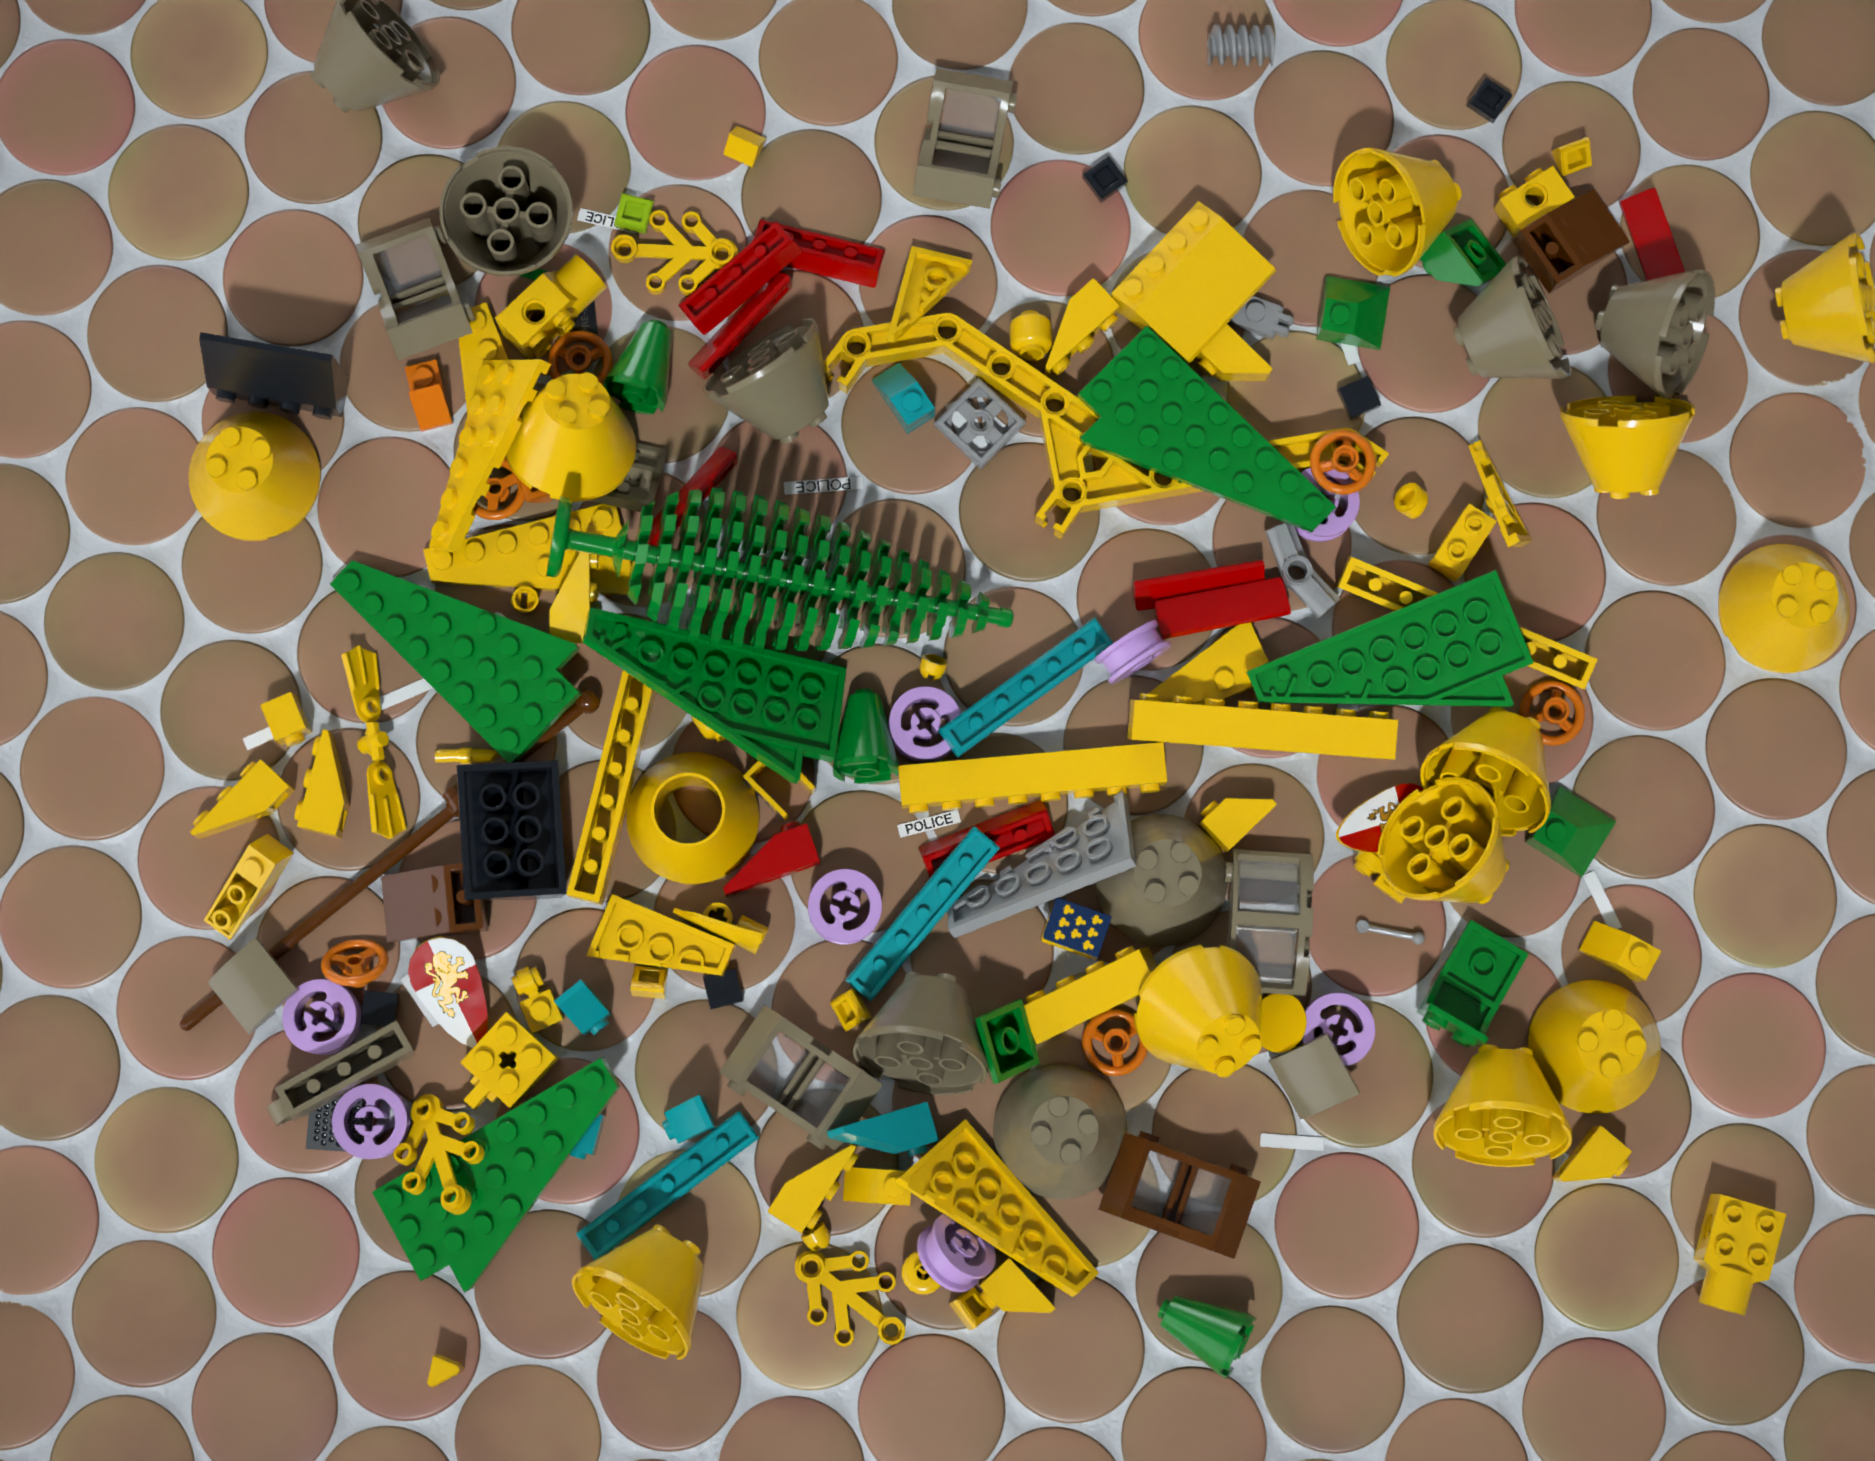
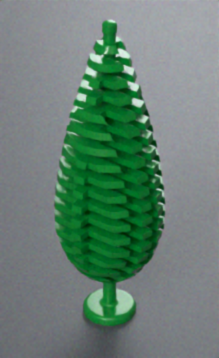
M712 488L710 492L708 509L703 520L699 542H702L698 553H695L693 543L698 533L700 516H697L702 501V491L700 489L689 491L679 531L681 539L677 549H673V544L670 543L675 532L677 515H674L679 502V491L666 496L659 524L660 533L656 545L647 544L652 530V510L655 500L642 507L638 532L635 541L626 539L629 519L616 537L571 529L569 525L572 501L566 497L560 496L546 576H559L566 550L612 557L618 578L622 560H630L633 562L629 573L627 596L636 606L641 590V578L645 564L652 563L654 568L649 580L648 594L650 596L646 606V615L656 622L666 583L664 582V576L667 568L673 567L672 572L674 575L670 583L668 601H671L666 613V625L668 629L677 633L689 585L686 584V580L690 570L694 571L692 578H695L690 590L688 604L692 608L686 622V630L689 631L688 638L694 641L699 639L701 622L707 609L711 586H708L712 574L714 575L713 582H716V585L711 594L709 611H713L707 626V635H710L709 644H720L723 624L729 613L732 599L730 614L734 615L728 632V640H731L732 648L742 647L745 627L750 619L751 612V618H756L750 630V644H753L752 650H763L766 633L772 619L778 621L772 632L771 639L772 647H775L774 650L786 649L788 635L794 623L800 624L793 636V647L796 651H807L815 625L821 626V630L815 638L816 650H829L837 624L838 628L842 629V634L837 640L838 649H849L852 647L859 624L860 631H864L863 638L860 641V648H871L878 637L881 627L878 626L879 617L886 605L890 606L883 616L882 633H885L883 646L896 644L900 635L901 619L906 612V608L911 609L905 618L904 634H908L906 644L915 643L919 640L921 624L925 620L927 612L932 613L927 620L926 636H929L928 641L940 639L947 616L953 617L949 622L950 638L962 636L967 619L974 620L972 623V634L983 631L987 623L1009 628L1014 620L1012 609L989 607L990 599L982 592H979L975 604L968 603L971 598V585L963 580H959L953 600L947 599L951 592V577L949 573L941 569L937 574V581L932 590V595H926L931 587L932 571L929 570V563L922 559L917 563L916 577L910 587V592H906L905 589L911 581L912 564H909L911 553L902 548L898 551L893 564L895 566L893 579L888 587L884 586L891 575L892 558L888 557V552L892 547L891 543L880 539L871 561V553L867 552V548L872 541L871 535L860 530L851 551V547L846 546L851 536L850 525L838 522L830 545L829 541H825L831 530L830 517L817 515L815 526L809 539L804 534L810 524V512L797 507L793 525L788 533L783 530L789 519V506L784 502L776 500L772 521L766 532V527L762 525L768 513V501L760 495L755 494L753 498L751 516L743 536L744 523L741 522V519L746 510V496H743L744 492L733 491L729 514L722 532L720 546L723 549L719 557H717L718 548L715 547L719 540L722 519L719 518L725 498V492H722V488ZM742 541L741 550H744L741 561H739L740 552H737ZM763 547L762 553L766 554L761 565L762 557L759 554ZM782 555L788 556L784 566V561H780ZM804 558L809 559L806 568L801 566ZM826 561H831L827 572L823 571L822 569ZM849 563H852L848 576H843ZM870 565H873L872 575L869 580L863 581L870 570ZM735 578V584H734V586H738V587H737V589H736V591H735V593H734V596H733V598H732L733 590H731V589H729V588H730V586H731V584H732V582H733V579ZM755 583L756 589H759L756 597L755 594L751 593ZM776 588L777 592H781L778 599L772 598ZM799 592V594L803 596L801 597L799 603L796 604L794 603V599ZM819 597L824 598L819 609L815 608ZM841 600H846L839 614H836ZM864 602L868 603L861 614V621L857 620L858 611Z

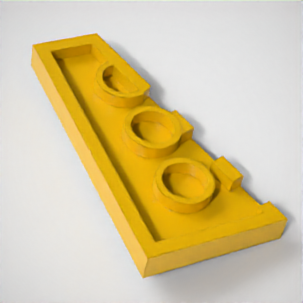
M486 302L471 307L475 321L469 323L473 333L458 338L467 415L469 412L468 405L474 395L478 382L477 374L483 365V361L509 360Z
M612 894L586 956L724 976L736 945Z

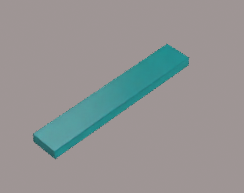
M1093 618L943 726L938 732L958 758L1095 659L1102 651L1112 645L1113 641L1097 619Z
M973 826L845 978V981L869 1001H872L1000 847Z
M738 1111L577 1232L576 1235L594 1260L604 1256L758 1140L759 1136L742 1113Z

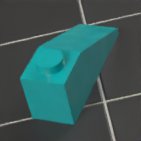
M928 1102L827 1131L829 1139L892 1154L907 1151L909 1157L928 1151L927 1144L939 1141Z

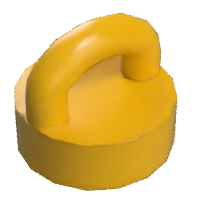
M1408 483L1402 486L1394 498L1396 510L1410 519L1419 517L1428 503L1427 492L1416 483Z

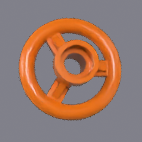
M573 331L560 337L552 346L548 356V363L551 364L549 373L552 379L562 376L558 369V356L565 359L567 366L575 374L585 373L592 362L603 357V367L597 377L598 382L602 385L613 367L612 353L607 343L598 335L587 331ZM582 340L594 344L596 348L589 351L586 346L580 344L573 345L569 349L565 348V346L571 342ZM584 357L585 362L582 365L574 364L575 359Z
M1338 430L1324 435L1317 441L1311 452L1310 468L1314 479L1322 488L1334 494L1347 495L1360 491L1370 482L1375 471L1376 462L1372 447L1362 436L1351 431ZM1337 440H1343V444L1335 449L1330 460L1320 462L1321 453L1328 444ZM1353 443L1362 450L1365 456L1366 466L1363 474L1356 468L1359 462V454L1352 447ZM1346 457L1349 465H1341L1338 458ZM1333 470L1346 473L1354 483L1348 485L1335 484L1328 480L1323 473Z
M506 457L501 466L510 470L512 474L502 479L488 478L486 483L490 484L491 487L493 485H500L501 490L496 494H492L489 489L485 497L488 501L487 509L481 507L476 502L473 510L481 518L487 520L505 519L516 513L525 501L518 480L510 468ZM518 484V491L514 501L506 508L498 510V505L504 504L510 497L509 487Z
M1544 681L1534 685L1526 692L1520 704L1519 715L1524 718H1533L1539 723L1546 721L1550 724L1558 725L1565 733L1558 736H1548L1541 733L1544 745L1557 746L1571 741L1578 735L1584 724L1585 708L1579 694L1569 685L1559 681ZM1551 690L1550 699L1543 704L1542 710L1529 715L1533 699L1540 693ZM1562 693L1565 694L1573 703L1575 709V719L1573 724L1569 720H1567L1570 714V707L1568 703L1561 698ZM1550 707H1554L1557 709V718H1554L1549 714Z
M366 939L348 940L333 946L325 953L321 961V970L324 976L335 984L359 988L367 985L384 973L389 963V956L384 947L374 941ZM365 949L359 954L339 955L349 950ZM375 956H378V964L370 971L369 963ZM331 964L342 969L343 975L333 971Z
M1110 1009L1095 1016L1086 1025L1082 1036V1048L1089 1064L1100 1073L1109 1076H1122L1136 1070L1144 1061L1148 1050L1138 1037L1139 1045L1136 1055L1131 1061L1123 1065L1122 1054L1129 1049L1130 1038L1137 1033L1134 1015L1125 1010ZM1111 1019L1123 1020L1130 1024L1124 1030L1114 1028L1107 1033L1097 1029L1100 1024ZM1112 1036H1118L1121 1039L1122 1045L1120 1048L1115 1049L1111 1047L1110 1039ZM1092 1038L1103 1043L1104 1049L1112 1055L1113 1066L1107 1065L1097 1058L1093 1051Z

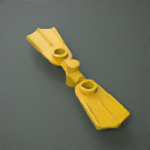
M358 645L350 651L341 654L356 714L366 723L367 728L365 736L358 739L357 747L362 754H369L372 757V761H375L368 766L366 772L371 831L387 839H392L398 833L406 830L407 827L392 771L387 764L382 762L385 758L383 746L388 745L389 737L387 733L380 732L379 723L375 722L381 714L377 654ZM368 703L372 707V712L368 708ZM380 771L383 773L384 779L380 777Z

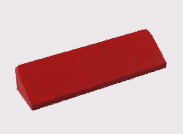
M1656 188L1647 189L1620 201L1619 205L1646 280L1685 272Z
M760 219L752 241L768 229L773 222ZM780 224L802 250L801 254L786 267L871 288L876 287L885 250Z
M776 221L678 306L692 324L703 335H706L799 256L802 250L779 222Z
M779 272L747 299L689 361V367L702 379H707L792 289L791 277Z
M723 446L719 447L679 490V502L674 515H677L675 532L681 526L689 491L700 489L702 491V503L710 495L712 488H716L738 464L737 454L734 451ZM663 509L653 519L652 530L647 544L656 545Z
M1257 560L1137 580L1131 588L1135 609L1137 611L1154 609V602L1157 600L1265 580L1264 561Z
M1281 577L1154 602L1155 619L1158 623L1162 639L1291 614L1285 585Z
M1041 800L973 825L1000 847L989 862L1047 841L1055 835L1047 809ZM973 826L918 847L929 878Z

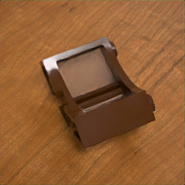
M1140 1131L1137 1137L1125 1133L1098 1210L1235 1259L1261 1181L1249 1177L1250 1170L1241 1166L1231 1164L1230 1168L1226 1169L1157 1144L1159 1137ZM1143 1210L1148 1211V1212L1153 1213V1214H1156V1215H1158V1216H1161V1218H1160V1217H1157V1216H1155V1215L1146 1213V1212H1144ZM1180 1224H1183V1225L1192 1227V1228L1197 1229V1230H1199V1231L1190 1229V1228L1185 1227V1226H1182V1225H1180Z

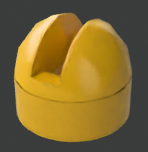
M528 586L519 587L511 597L512 607L522 614L532 612L539 601L537 592ZM521 593H527L526 609L520 608Z
M926 653L922 655L919 670L925 679H927L928 675H931L932 681H936L945 673L948 662L941 656Z
M824 1222L816 1223L813 1230L808 1228L801 1235L805 1245L810 1250L816 1252L822 1250V1248H827L831 1238Z

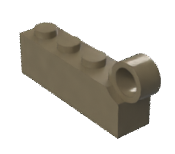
M396 1020L277 1086L275 1090L280 1098L271 1103L266 1109L276 1126L291 1120L295 1121L339 1098L352 1088L364 1084L414 1056L413 1049Z

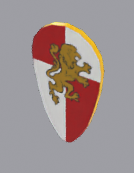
M1413 783L1398 784L1369 798L1353 809L1342 821L1336 831L1337 841L1353 850L1378 853L1381 833L1393 811L1416 789L1423 791L1424 788Z
M440 936L428 939L419 945L410 957L408 975L411 986L423 1005L448 1034L459 1042L474 1048L485 1036L488 1020L485 993L475 959L466 945L454 938Z

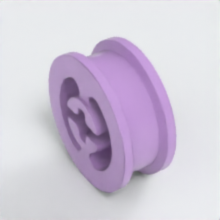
M1311 468L1301 472L1327 499L1331 498L1334 493L1325 490L1317 483L1312 475ZM1336 470L1323 473L1328 480L1335 484L1348 485L1354 483L1346 473ZM1359 493L1340 495L1343 502L1341 517H1337L1334 510L1312 533L1294 526L1297 534L1304 539L1314 542H1326L1339 537L1353 523L1358 514L1360 505ZM1338 498L1331 500L1336 508L1339 504Z
M1156 620L1147 622L1123 636L1094 659L1097 664L1103 663L1111 676L1108 679L1110 685L1118 683L1134 674L1172 646L1170 641H1163L1155 629L1158 626Z
M917 687L905 692L895 702L889 717V729L894 747L902 756L917 763H932L949 755L952 752L951 748L945 740L931 747L915 745L913 743L915 740L920 742L931 741L932 735L926 728L918 729L920 720L915 713L911 718L910 730H903L901 719L904 713L912 706L920 703L936 706L937 709L935 710L926 707L919 709V716L925 722L932 721L930 729L937 736L941 720L945 719L949 723L959 716L961 712L957 703L946 692L934 687Z
M851 869L835 870L821 877L812 888L808 901V915L813 928L827 941L841 945L857 943L869 936L877 926L882 911L881 896L874 882L863 873ZM844 884L847 888L845 891L836 893L832 898L833 901L842 903L844 898L849 899L850 906L858 910L860 908V901L855 895V891L861 890L866 895L869 902V915L861 926L856 929L845 930L843 924L853 921L857 917V913L847 911L845 916L839 914L840 908L830 904V914L835 919V922L828 924L824 920L820 911V901L824 893L832 886Z
M324 979L311 980L298 986L299 991L285 1002L282 1014L283 1027L290 1041L301 1050L318 1055L335 1054L350 1046L359 1034L362 1025L360 1024L362 1009L354 993L343 985H338ZM323 993L327 995L325 1001H316L309 1006L315 1010L326 1012L325 1016L337 1023L341 1021V1014L338 1010L340 1004H342L345 1014L341 1030L327 1041H319V1035L321 1033H331L335 1028L329 1024L319 1023V1017L313 1013L305 1011L304 1021L307 1025L306 1029L303 1030L301 1025V1012L304 1005L312 997Z
M1331 993L1320 996L1310 1002L1304 1009L1307 1023L1304 1036L1300 1041L1301 1045L1315 1039L1313 1031L1316 1027L1319 1029L1320 1035L1328 1032L1332 1038L1333 1032L1329 1030V1025L1337 1024L1341 1015H1332L1322 1019L1320 1013L1331 1005L1342 1006L1355 1015L1359 1031L1357 1033L1354 1032L1352 1022L1348 1018H1343L1340 1029L1344 1031V1035L1336 1036L1333 1043L1335 1045H1343L1348 1041L1352 1043V1049L1341 1055L1346 1066L1360 1061L1371 1049L1375 1038V1023L1370 1010L1361 1000L1349 994Z
M377 1084L360 1085L346 1092L336 1104L332 1116V1129L339 1145L349 1154L362 1159H378L394 1153V1149L400 1143L405 1142L411 1125L410 1111L402 1096L389 1087ZM362 1099L366 1101V1106L356 1113L355 1118H369L371 1112H373L374 1118L388 1119L387 1113L379 1107V1102L382 1099L391 1106L394 1112V1130L391 1136L381 1144L377 1142V1137L387 1130L388 1125H375L372 1131H370L369 1125L354 1124L357 1132L364 1136L362 1144L355 1140L350 1133L348 1126L350 1111Z
M945 1214L940 1215L934 1224L924 1229L918 1237L917 1251L924 1269L934 1281L948 1290L954 1292L970 1290L978 1283L979 1279L987 1276L995 1266L996 1255L994 1246Z

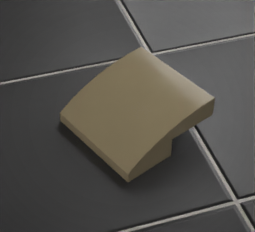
M636 443L634 464L625 476L622 484L610 493L590 501L641 512L643 506L656 500L668 450Z
M256 937L228 960L207 982L248 1034L254 1032L276 1013L275 1010L299 991V988Z
M1328 1032L1301 1046L1298 1044L1291 1050L1269 1059L1270 1065L1300 1120L1331 1108L1360 1093Z

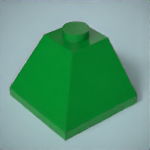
M1472 219L1443 231L1420 258L1425 271L1436 280L1478 287L1493 280L1506 265L1505 261Z
M1326 276L1316 340L1380 350L1390 287Z
M1559 786L1551 798V810L1545 824L1537 831L1530 833L1525 842L1577 876L1583 877L1616 821Z
M1022 999L1012 1001L975 1018L988 1065L989 1078L994 1084L1040 1064Z

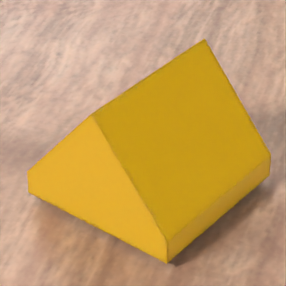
M736 126L729 133L723 155L753 168L766 142V138Z
M1588 137L1551 151L1562 176L1592 166L1590 139Z
M635 966L630 986L632 996L665 999L668 969Z
M855 988L848 990L830 1002L845 1031L872 1018Z
M975 1287L963 1292L949 1303L969 1331L975 1329L993 1313L979 1296V1292Z
M436 1354L432 1358L427 1384L433 1388L463 1372L465 1368L459 1362Z

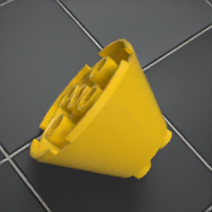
M1363 148L1349 154L1338 168L1333 187V203L1338 202L1341 220L1337 221V225L1346 246L1364 268L1378 276L1391 275L1396 277L1412 269L1452 220L1457 209V201L1462 197L1461 188L1457 183L1453 182L1449 173L1438 160L1428 161L1377 148Z
M1859 233L1848 235L1782 282V287L1775 288V295L1778 307L1784 308L1785 320L1780 321L1784 340H1791L1795 346L1874 364L1875 287L1869 261L1864 262L1863 254L1859 252V250L1865 249L1864 242Z
M588 372L566 374L550 380L546 386L537 392L533 402L528 401L520 414L522 424L506 454V459L514 474L530 489L535 487L550 494L552 499L559 500L561 496L569 498L572 502H579L602 497L622 484L635 461L636 439L630 422L604 386L598 382L595 375Z
M1636 395L1595 397L1569 402L1565 411L1564 407L1560 408L1562 422L1590 478L1594 491L1598 493L1610 492V498L1613 499L1629 498L1631 492H1639L1641 495L1659 494V487L1695 415V405L1691 402L1676 398L1668 400L1660 396H1655V402H1636Z
M266 412L240 413L216 424L200 440L194 450L189 466V489L199 513L219 532L244 541L269 540L268 538L277 536L285 531L289 532L295 528L311 511L320 489V462L309 438L289 420Z
M1773 544L1751 551L1730 569L1720 588L1718 616L1725 637H1728L1738 651L1737 654L1762 670L1790 674L1813 668L1834 653L1847 631L1850 606L1848 594L1841 577L1823 557L1801 546Z
M1499 706L1491 707L1488 713L1433 749L1426 756L1420 771L1424 790L1435 785V780L1441 778L1462 777L1470 779L1481 785L1493 798L1499 814L1502 836L1514 837L1517 831L1529 830V833L1537 831L1545 824L1551 810L1543 738L1539 731L1541 728L1540 723L1533 718H1524L1518 714L1508 712Z
M1462 777L1441 778L1435 780V785L1423 791L1416 789L1396 807L1381 833L1378 856L1381 858L1383 870L1381 874L1384 880L1397 893L1410 899L1456 903H1487L1491 900L1493 893L1500 886L1505 873L1509 869V861L1505 856L1499 814L1493 798L1481 785Z
M1197 945L1181 950L1159 964L1145 980L1139 991L1140 1001L1137 1013H1134L1136 1032L1145 1048L1163 1062L1215 1073L1219 1077L1224 1078L1245 1066L1262 1048L1260 1041L1262 1007L1260 978L1250 961L1232 948L1222 945L1219 948H1203L1202 945Z
M1584 980L1570 983L1549 995L1538 1007L1528 1029V1049L1533 1051V1058L1537 1061L1557 1102L1566 1108L1590 1114H1602L1620 1110L1636 1101L1648 1089L1656 1075L1661 1056L1660 1035L1656 1022L1645 1004L1624 987L1601 980Z
M1495 1045L1480 1046L1478 1053L1468 1062L1439 1114L1433 1130L1434 1140L1442 1150L1447 1146L1455 1151V1157L1458 1159L1495 1167L1535 1165V1158L1549 1154L1550 1159H1555L1566 1152L1572 1143V1129L1537 1061L1533 1058V1051L1524 1047L1512 1050L1499 1049Z
M655 1225L652 1230L643 1233L587 1264L575 1273L572 1278V1287L580 1302L585 1308H588L591 1304L602 1315L599 1322L619 1338L648 1354L667 1359L670 1354L677 1355V1360H681L689 1353L692 1346L703 1274V1265L698 1258L701 1251L694 1243L688 1240L681 1242L673 1237L665 1227Z

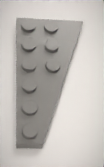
M1123 790L1113 796L1115 802L1100 811L1097 807L1087 813L1089 819L1076 828L1066 827L1027 853L1025 856L1028 860L1014 869L1009 865L999 872L1001 877L990 885L980 884L956 900L947 911L948 930L952 936L956 938L973 932L986 925L1001 921L1009 916L1034 908L1037 905L1136 867L1129 803Z

